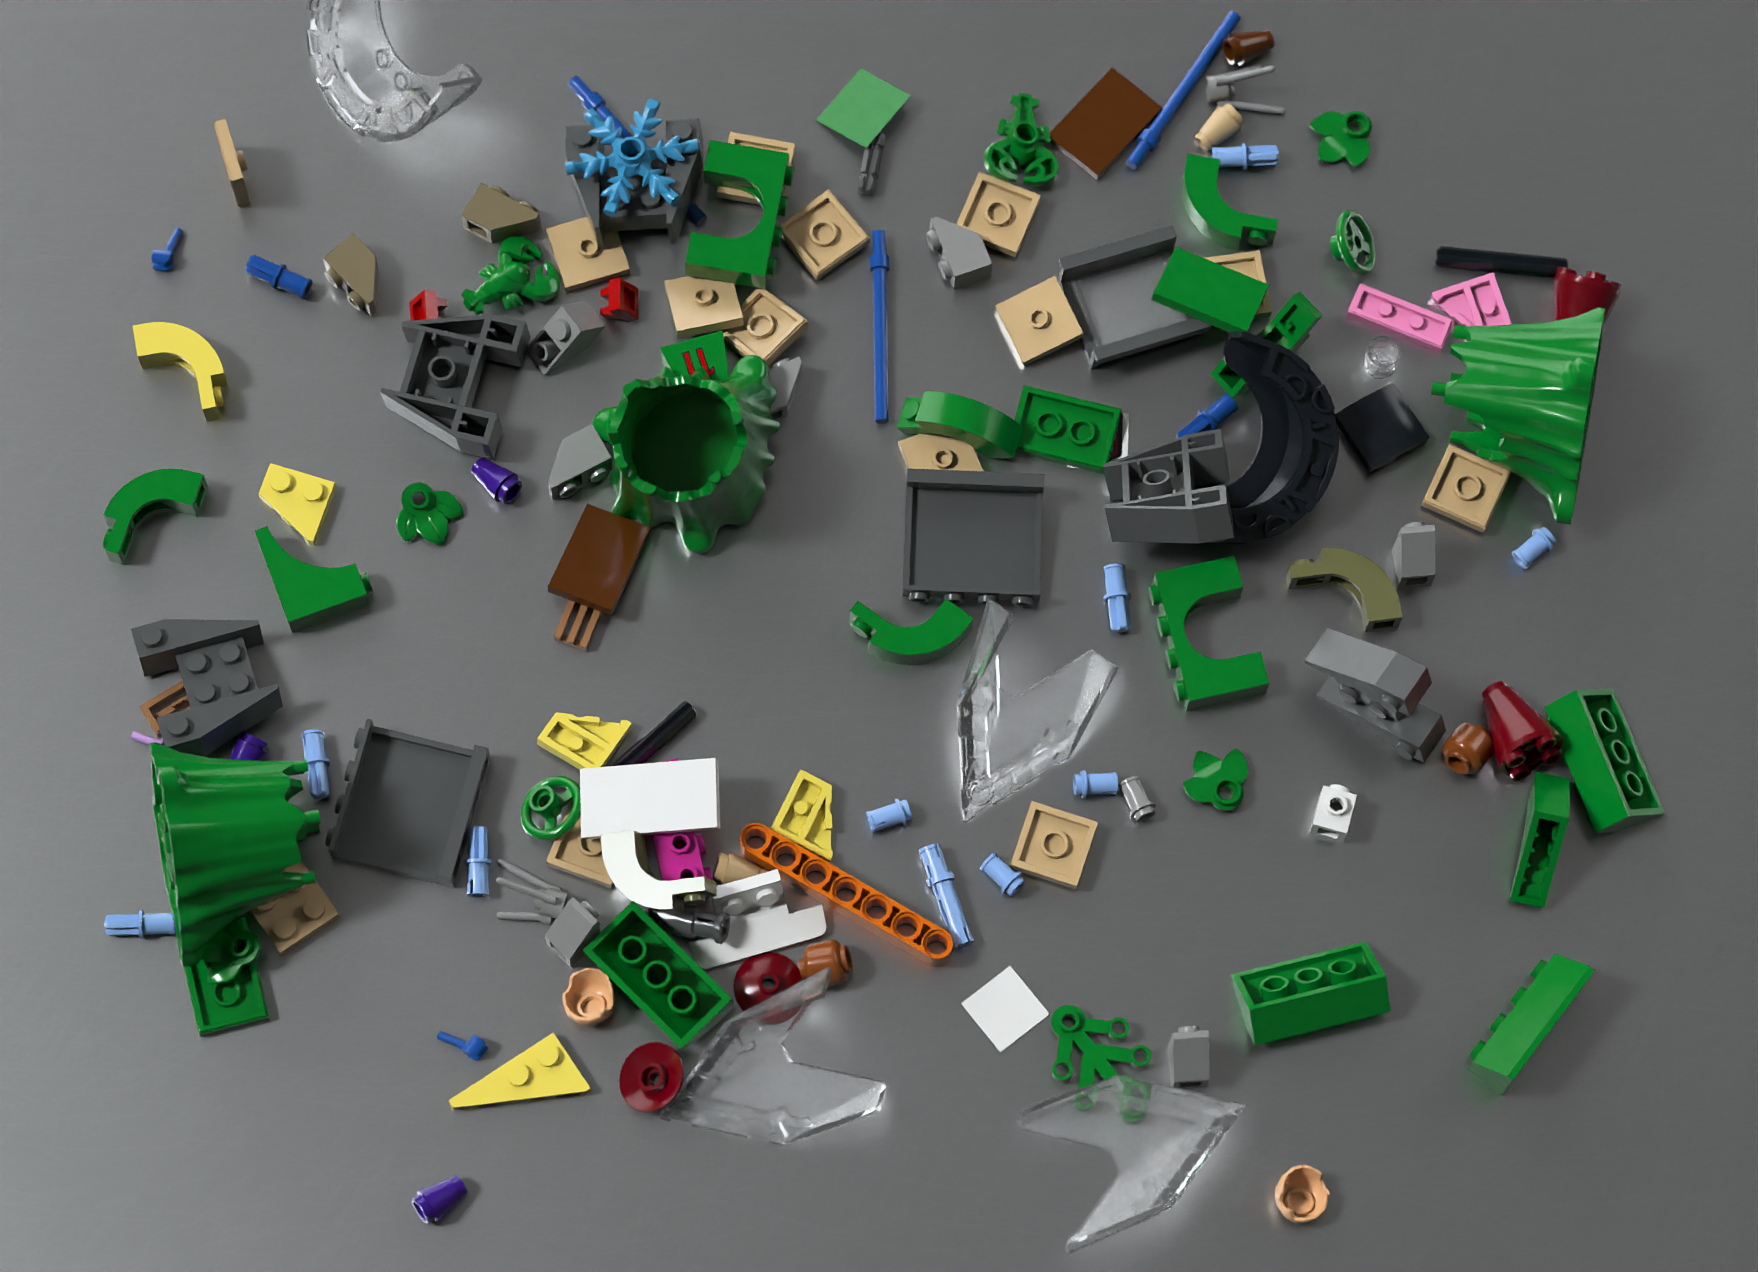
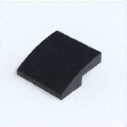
M1394 383L1359 399L1335 414L1336 424L1368 472L1394 462L1400 454L1424 445L1430 438Z

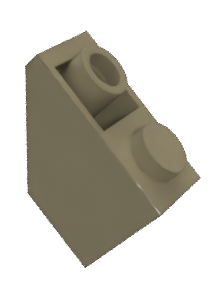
M483 183L480 184L461 214L463 228L490 243L500 242L511 236L535 233L541 228L540 214L533 205L526 201L519 203L511 199L507 192L500 187H489Z
M352 233L323 258L326 269L324 275L335 288L341 286L348 293L347 299L358 311L364 309L372 316L376 313L378 263L376 255Z

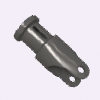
M684 905L685 914L682 915L653 912L649 908L647 911L648 915L653 918V921L662 930H667L677 936L692 939L700 936L714 939L717 944H723L728 936L730 928V916L728 913L722 912L720 915L702 912L699 907Z

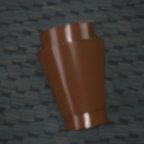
M1268 29L1233 33L1223 41V52L1226 60L1231 65H1243L1269 49L1274 48V38Z

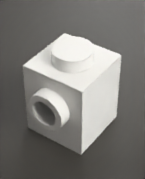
M1332 784L1330 787L1323 785L1309 833L1343 843L1347 835L1357 795L1350 793L1347 787Z

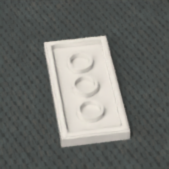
M707 758L580 769L581 838L584 840L601 839V834L635 830L643 835L720 829L719 760Z

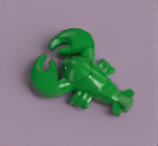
M1019 93L1018 96L1012 95L1010 104L1017 108L1012 121L1000 118L997 130L1000 136L1006 138L992 143L985 149L984 165L995 178L1006 182H1016L1018 175L1013 174L1017 173L1016 164L1020 166L1035 158L1036 160L1024 172V175H1027V177H1024L1023 183L1030 186L1046 185L1059 172V161L1052 152L1040 144L1051 141L1049 128L1046 125L1036 126L1032 110L1039 106L1038 99H1034L1031 95ZM1030 173L1037 174L1035 176H1028Z
M511 236L500 244L497 253L499 267L496 268L492 263L485 266L478 273L479 276L485 279L483 284L478 287L477 291L465 289L461 295L464 298L463 304L469 311H474L476 315L483 314V305H489L500 300L503 301L505 309L512 310V308L515 309L524 304L519 295L543 302L554 298L560 289V276L555 266L546 260L544 267L548 276L543 275V267L539 265L535 272L534 283H530L531 271L530 266L527 264L535 261L534 256L540 260L543 257V253L532 240L523 236Z

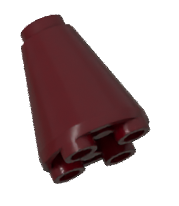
M1558 267L1553 282L1554 321L1576 317L1600 307L1605 308L1604 326L1620 296L1621 284L1606 280L1607 276L1602 273L1587 271L1586 276L1577 275L1575 270Z
M1498 681L1484 689L1482 692L1484 699L1483 708L1490 737L1493 740L1497 765L1504 775L1510 776L1514 782L1522 781L1531 774V771L1542 765H1553L1561 759L1560 748L1562 747L1563 739L1560 733L1514 688L1508 686L1505 681Z

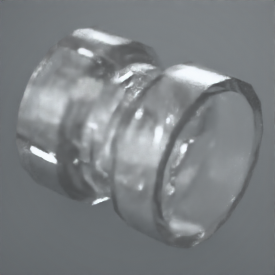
M1380 336L1370 342L1363 363L1364 369L1369 376L1375 379H1386L1393 375L1401 355V349L1396 340L1388 336Z

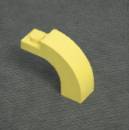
M151 322L133 325L137 356L142 369L162 365H176L187 369L198 381L201 405L206 421L220 419L218 407L224 406L221 386H227L228 383L221 361L213 347L195 331L178 324Z

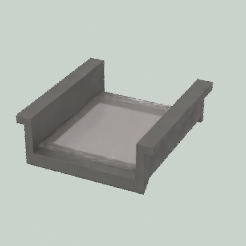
M1173 225L1059 258L1061 268L1058 282L1085 335L1080 338L1091 369L1104 362L1198 334L1204 335L1206 330L1211 329L1212 325L1151 300L1153 292L1174 252L1177 235Z

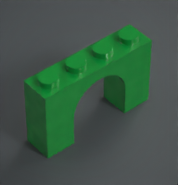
M714 140L709 141L704 166V184L745 191L756 198L764 213L757 227L741 237L725 238L691 232L685 260L686 276L765 289L767 277L773 278L777 259L771 257L773 247H780L783 228L777 227L779 216L785 217L789 197L783 196L785 185L791 186L793 181L794 166L789 165V153Z
M1235 556L1156 572L1152 585L1148 586L1150 600L1153 606L1158 605L1161 617H1157L1158 630L1161 637L1167 638L1169 649L1165 650L1167 664L1170 670L1175 669L1178 681H1174L1175 694L1178 702H1184L1186 711L1266 694L1270 683L1261 651L1228 659H1212L1198 653L1190 645L1185 635L1184 623L1192 612L1206 605L1241 597L1243 584Z

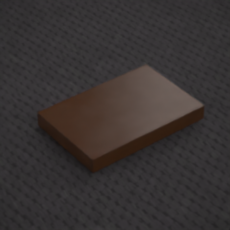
M1112 67L1050 132V142L1098 180L1141 135L1143 130L1156 119L1162 107Z
M587 504L550 580L548 592L612 616L648 539L651 527Z

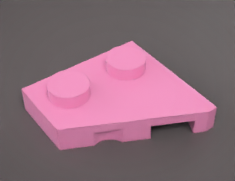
M1494 273L1432 292L1433 301L1458 325L1493 326L1512 324Z

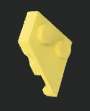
M270 463L259 491V496L271 509L277 511L289 526L295 528L309 545L314 546L336 485L335 482Z
M556 712L537 738V745L579 770L583 768L604 767L631 730L632 723L628 720H621V723L600 721V717H576L573 714Z
M800 769L770 828L827 862H830L833 856V850H831L832 814L830 809L832 785Z

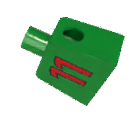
M722 330L660 347L663 366L668 367L677 377L692 375L700 366L705 368L712 380L719 381L729 377Z

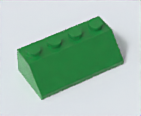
M1576 689L1544 707L1548 715V723L1560 733L1563 739L1561 747L1562 758L1569 766L1574 779V788L1583 800L1587 810V819L1596 833L1617 832L1665 814L1614 689Z
M634 901L621 911L582 950L681 1050L711 1031L736 1006L732 998Z
M1366 941L1231 974L1245 1027L1254 1045L1271 1044L1279 1039L1295 1035H1307L1311 1031L1327 1027H1339L1347 1022L1363 1018L1370 1019L1377 1017L1379 1014L1391 1012L1386 975Z
M1555 953L1548 962L1541 959L1530 974L1535 979L1530 987L1526 989L1521 986L1510 1000L1514 1008L1508 1016L1501 1012L1489 1028L1494 1033L1487 1043L1480 1040L1468 1057L1473 1062L1468 1071L1500 1095H1503L1595 970L1590 966Z

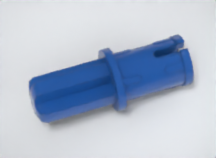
M252 255L245 266L247 274L270 283L271 288L277 289L279 287L302 299L306 298L312 286V279H307L286 269L285 264L279 266L256 255Z
M1224 393L1220 399L1206 410H1199L1197 417L1177 433V438L1187 434L1218 429L1217 426L1238 410L1236 402L1231 396Z

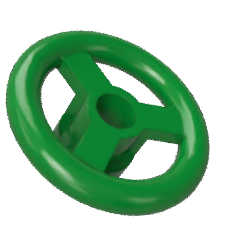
M1352 210L1344 211L1338 218L1336 235L1330 239L1332 254L1337 261L1344 260L1346 265L1355 274L1366 275L1372 270L1375 262V246L1371 231L1365 220L1357 212ZM1355 225L1357 226V228H1358V230H1359V232H1360V234H1361V236H1362V239H1361L1360 235L1357 233L1356 228H1355ZM1358 252L1365 254L1363 265L1356 261Z
M564 776L549 777L537 783L528 792L522 803L520 817L525 831L530 836L539 840H551L567 833L577 823L581 815L579 785L574 780ZM561 786L567 788V790L558 795L552 787ZM573 800V807L569 816L563 823L557 826V816L561 813L562 807ZM531 809L545 819L544 830L537 828L533 824Z

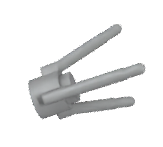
M1255 65L1226 74L1206 76L1209 103L1217 102V106L1220 107L1229 103L1235 109L1264 113H1285L1284 108L1229 100V97L1235 96L1234 82L1274 72V66L1262 68L1261 65Z
M503 859L497 860L499 866L541 888L538 891L498 877L496 879L498 884L537 898L534 909L540 910V913L499 912L497 914L499 919L540 921L550 924L552 918L556 919L566 905L568 893L562 892L560 887L550 885Z

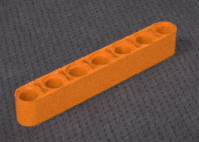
M751 823L743 828L740 834V848L742 855L750 862L766 869L767 872L778 869L781 880L929 966L941 967L950 960L953 939L943 928L760 823ZM753 836H759L764 839L765 844L761 848L753 849L746 842ZM781 854H790L795 858V862L790 866H782L777 863L776 859ZM812 871H819L824 874L825 879L819 884H813L807 880L806 876ZM848 888L856 896L850 901H842L836 894L839 890ZM872 906H879L885 910L886 914L880 919H873L868 916L867 910ZM904 923L911 924L915 927L916 932L909 937L902 936L897 931L899 925ZM933 941H939L945 945L946 950L941 954H933L928 950L927 945Z

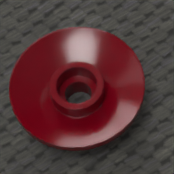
M765 952L751 956L739 967L734 978V996L739 1007L748 1016L759 1021H778L789 1016L799 1006L803 997L804 981L799 968L791 959L779 953ZM767 978L773 979L775 986L772 989H765L762 986L763 980Z
M650 1042L637 1047L626 1058L620 1071L619 1086L624 1100L632 1108L641 1112H656L667 1107L677 1097L683 1085L684 1066L682 1059L672 1047L664 1043ZM660 1075V1079L658 1083L655 1085L654 1081L656 1077Z

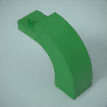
M1187 154L1182 180V197L1186 212L1196 228L1214 243L1238 251L1241 239L1258 246L1265 244L1273 245L1278 219L1245 214L1229 207L1221 198L1217 188L1220 159Z
M1301 292L1293 294L1273 320L1256 336L1279 344L1295 353L1310 337L1308 333L1323 315ZM1224 359L1221 360L1210 374L1232 398L1250 390L1243 379L1227 367Z
M924 391L923 397H906L896 427L904 434H940L956 438L971 445L986 458H1014L1023 431V427L1016 421L991 406L967 397L938 391Z
M160 469L142 474L125 484L111 499L103 514L107 526L113 528L107 530L103 541V548L109 560L114 563L124 564L135 530L151 514L169 510L197 517L208 487L204 475L183 469Z
M945 599L931 618L920 625L912 627L893 625L859 601L849 611V622L852 623L851 628L864 638L871 637L868 644V652L884 661L900 665H920L946 656L967 637L973 629L974 621L973 617L948 599Z

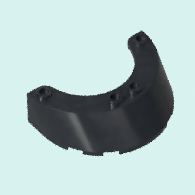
M1230 331L1223 349V359L1227 367L1238 374L1248 385L1256 399L1261 418V436L1257 452L1249 467L1236 481L1226 487L1233 517L1234 538L1225 539L1221 542L1246 543L1265 538L1268 539L1290 529L1306 513H1310L1324 495L1333 477L1339 452V432H1337L1334 414L1335 407L1325 385L1320 382L1316 374L1302 358L1279 344L1246 331Z

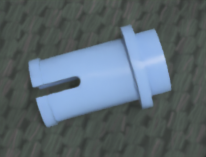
M1542 527L1540 530H1533V536L1512 552L1514 560L1522 568L1527 569L1544 552H1551L1554 549L1553 545L1556 543V539L1545 527Z
M1081 770L1080 774H1074L1073 777L1074 794L1081 795V798H1086L1090 794L1115 795L1118 792L1117 773L1086 774L1085 770Z
M897 798L893 804L866 812L873 833L899 823L907 825V821L912 819L906 799L899 801Z
M992 853L980 867L983 872L1002 888L1001 892L1003 894L1008 893L1012 897L1025 884V880L1022 878L1023 874L1020 871L1015 872L997 853Z

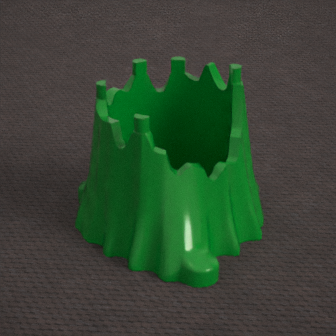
M1597 307L1576 317L1544 323L1454 326L1452 338L1465 339L1468 342L1451 344L1450 354L1462 361L1466 371L1464 374L1451 373L1450 382L1447 383L1433 381L1431 395L1443 396L1445 404L1469 411L1466 422L1479 426L1483 430L1473 432L1452 430L1450 443L1463 444L1468 449L1475 451L1478 457L1489 460L1524 478L1548 500L1554 521L1571 525L1603 337L1605 308Z
M746 355L737 362L729 377L719 381L712 380L702 366L698 367L692 375H681L679 377L668 367H664L655 378L649 380L634 379L631 383L625 384L622 389L623 393L619 405L599 411L594 416L592 422L602 442L613 446L614 470L610 476V483L616 496L612 506V513L627 519L638 520L642 524L651 527V529L662 522H670L676 526L685 547L696 554H704L710 551L714 546L717 533L723 525H739L747 522L752 517L756 505L765 493L764 472L775 461L773 454L767 449L768 439L780 430L779 422L772 417L770 412L771 406L777 397V391L769 383L770 372L765 360L760 356Z
M157 742L149 743L154 795H152L153 812L166 893L169 897L172 919L175 922L182 967L198 965L208 943L237 917L256 907L283 898L286 893L294 891L302 885L316 883L314 871L302 873L283 871L285 868L302 862L297 843L307 839L306 833L320 831L319 810L304 812L288 802L291 797L303 790L302 781L291 779L289 776L308 772L307 760L256 761L208 758L179 752Z

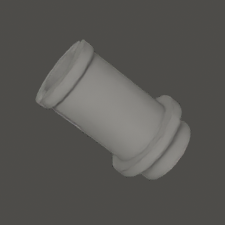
M1137 775L1126 778L1119 783L1118 786L1122 790L1131 809L1129 812L1131 818H1135L1137 822H1143L1156 814L1154 810L1156 804L1154 801L1149 800Z

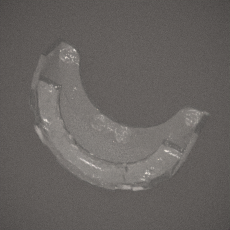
M380 0L307 1L306 9L311 11V29L306 30L309 57H315L320 73L316 80L334 112L346 125L362 136L369 135L380 142H393L409 138L466 101L483 81L474 68L464 62L455 64L449 71L437 77L425 76L412 70L400 59L387 37L382 21Z

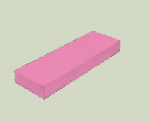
M1361 283L1347 313V316L1439 353H1441L1454 321Z

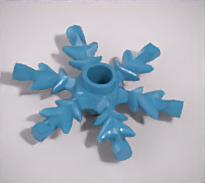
M648 99L643 115L638 111L634 112L637 127L630 125V128L635 135L624 139L620 138L621 127L615 131L612 116H609L604 121L594 109L588 110L584 115V119L595 128L590 130L588 134L604 139L599 144L612 145L613 152L605 156L601 152L596 151L597 157L580 153L579 156L583 161L565 162L566 173L568 176L585 171L584 178L587 179L599 169L601 176L608 167L617 169L618 176L607 180V182L613 183V185L601 193V196L609 197L603 209V213L608 216L614 217L616 215L621 200L625 203L630 202L627 188L634 189L629 180L632 176H643L642 186L645 187L649 184L652 198L655 199L658 193H660L670 206H674L680 200V195L669 187V185L674 184L676 181L669 177L660 176L664 170L652 169L651 162L658 158L662 162L667 163V157L677 161H684L682 153L699 152L697 139H691L679 143L680 136H675L665 145L663 139L659 141L656 147H649L646 144V138L656 134V132L650 130L663 121L662 118H654L661 104L657 100Z

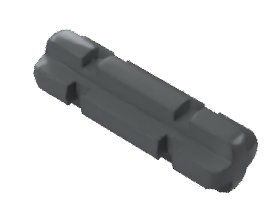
M881 132L864 151L858 182V192L863 195L872 196L876 191L882 150L885 143V135Z

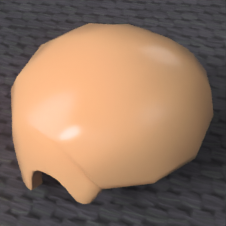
M584 968L574 972L570 976L567 990L563 993V1005L567 1015L580 1025L596 1026L606 1020L613 1013L617 1002L616 992L611 979L602 970L595 968Z
M1308 1165L1295 1166L1279 1179L1275 1188V1201L1286 1219L1297 1224L1314 1222L1326 1211L1330 1191L1325 1187L1322 1180L1323 1174L1319 1170Z

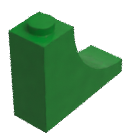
M268 526L255 530L292 633L370 605L367 593L373 592L367 573L359 574L356 563L334 568L313 566L292 557L275 541Z
M1535 772L1527 801L1523 839L1510 892V901L1541 908L1545 907L1569 821L1570 779Z

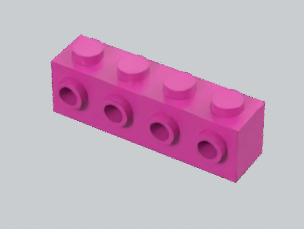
M678 758L663 762L678 761ZM695 831L651 835L662 881L701 876L713 880L710 866L703 868L700 855L706 854L702 833L695 834Z

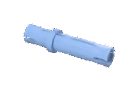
M940 843L921 848L919 854L929 878L926 882L928 888L933 890L945 927L953 939V949L963 948L974 943L961 903L953 884V880H955L954 874L949 871Z

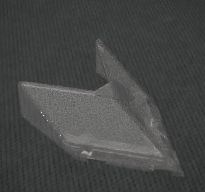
M990 598L987 599L957 701L962 821L964 823L977 817L975 813L990 804L996 805L1040 777L1039 773L1054 764L1060 765L1070 759L1119 669L1114 663L1091 649L1016 696L1000 689L998 647L1015 615Z
M827 967L724 1022L684 1078L682 1088L677 1097L660 1111L657 1119L671 1121V1118L692 1122L691 1126L744 1138L752 1135L769 1139V1143L782 1146L878 1114L886 1085L881 1080L791 1060L783 1041L813 1001L825 998L832 975L830 967Z
M1119 1074L1020 1110L1017 1120L1019 1129L1110 1150L1119 1170V1174L1074 1236L1068 1238L1065 1247L1067 1255L1171 1210L1246 1104L1234 1101L1231 1103L1211 1098L1212 1096L1159 1083L1152 1084Z

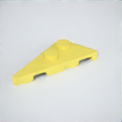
M552 1033L448 1101L453 1109H472L488 1104L501 1103L504 1105L528 1102L536 1098L551 1099L560 1095L576 1093L583 1095L591 1092V1088L555 1034Z

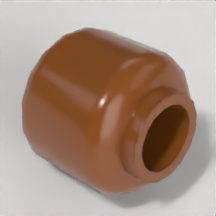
M1463 723L1457 726L1443 745L1442 751L1447 766L1452 771L1462 775L1475 774L1480 771L1494 751L1493 740L1488 730L1479 724Z
M827 940L806 946L804 959L798 961L802 979H809L812 986L816 989L843 984L847 981L848 974L853 972L850 951L847 945L842 946L837 940Z

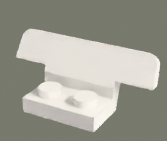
M778 869L716 886L717 896H712L714 912L716 915L724 912L730 916V928L726 941L723 944H717L714 939L703 938L689 942V947L695 962L702 969L707 970L821 937L827 928L823 906L818 905L789 914Z

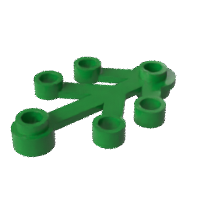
M1064 1005L1056 1009L1051 1018L1052 1031L1059 1037L1057 1060L1054 1062L1051 1070L1053 1078L1058 1082H1066L1072 1077L1073 1065L1070 1062V1056L1074 1041L1083 1053L1079 1085L1073 1097L1074 1105L1080 1110H1088L1093 1106L1095 1094L1092 1088L1096 1069L1120 1100L1119 1113L1121 1117L1131 1123L1141 1121L1148 1110L1146 1098L1138 1092H1132L1108 1061L1129 1063L1139 1069L1145 1068L1151 1059L1150 1050L1144 1045H1137L1133 1049L1094 1044L1086 1034L1109 1035L1113 1040H1123L1129 1032V1024L1124 1018L1116 1017L1111 1021L1086 1018L1082 1010L1073 1005ZM1067 1016L1072 1017L1075 1020V1025L1073 1027H1066L1063 1025L1062 1019ZM1114 1024H1122L1125 1032L1119 1035L1115 1034L1112 1031V1026ZM1138 1051L1144 1052L1147 1057L1146 1061L1137 1062L1134 1059V1053ZM1059 1065H1065L1069 1069V1073L1066 1076L1057 1074L1056 1068ZM1081 1093H1087L1091 1101L1088 1104H1081L1077 1096ZM1131 1100H1136L1140 1103L1141 1108L1138 1111H1131L1127 1103Z

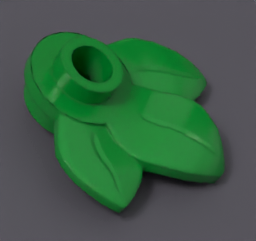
M1329 111L1312 120L1310 128L1323 137L1318 148V159L1320 161L1335 163L1346 157L1351 165L1357 167L1367 159L1370 151L1368 138L1372 131V123L1364 113L1352 111L1342 115L1335 111ZM1356 125L1361 131L1353 132L1349 127Z
M420 482L412 483L404 489L401 495L403 509L396 518V529L405 542L419 533L428 542L442 546L448 534L447 520L461 517L463 509L459 501L449 492L433 491L427 484ZM416 493L422 494L425 498L424 504H414L412 496Z
M1235 748L1221 761L1212 754L1197 751L1193 763L1195 777L1187 779L1182 784L1188 796L1199 803H1212L1217 809L1222 811H1231L1239 807L1244 797L1242 784L1248 775V766L1243 754ZM1228 790L1232 793V798L1225 800L1220 796V792Z
M239 918L234 919L205 948L201 959L211 963L207 981L211 984H223L236 979L242 967L253 963L260 955L261 943L259 938L254 933L245 930ZM242 942H246L245 950L239 953V945Z

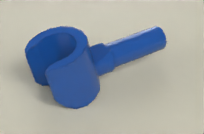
M175 229L165 250H153L151 261L154 263L153 269L167 271L173 267V253L183 234L182 229Z
M439 1031L437 1035L438 1040L457 1047L474 1061L480 1059L488 1050L486 1043L475 1034L467 1042L442 1031Z

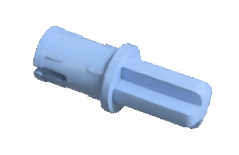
M1242 143V147H1212V158L1220 159L1219 167L1243 166V169H1247V166L1277 164L1279 152L1277 145L1246 146V143Z
M1121 563L1108 564L1103 568L1107 592L1104 596V602L1108 603L1111 630L1116 633L1129 631L1131 628L1128 604L1131 594L1127 592L1125 565Z
M321 729L306 730L301 736L305 760L308 762L309 769L307 772L309 793L313 799L327 798L330 795L327 767L330 766V759L326 758L324 731Z
M473 826L468 830V859L464 860V865L467 866V896H489L488 873L492 860L488 859V830L483 826Z
M139 910V914H110L105 918V932L109 936L139 935L140 938H144L145 935L176 934L175 922L172 919L171 913L144 914L143 910Z

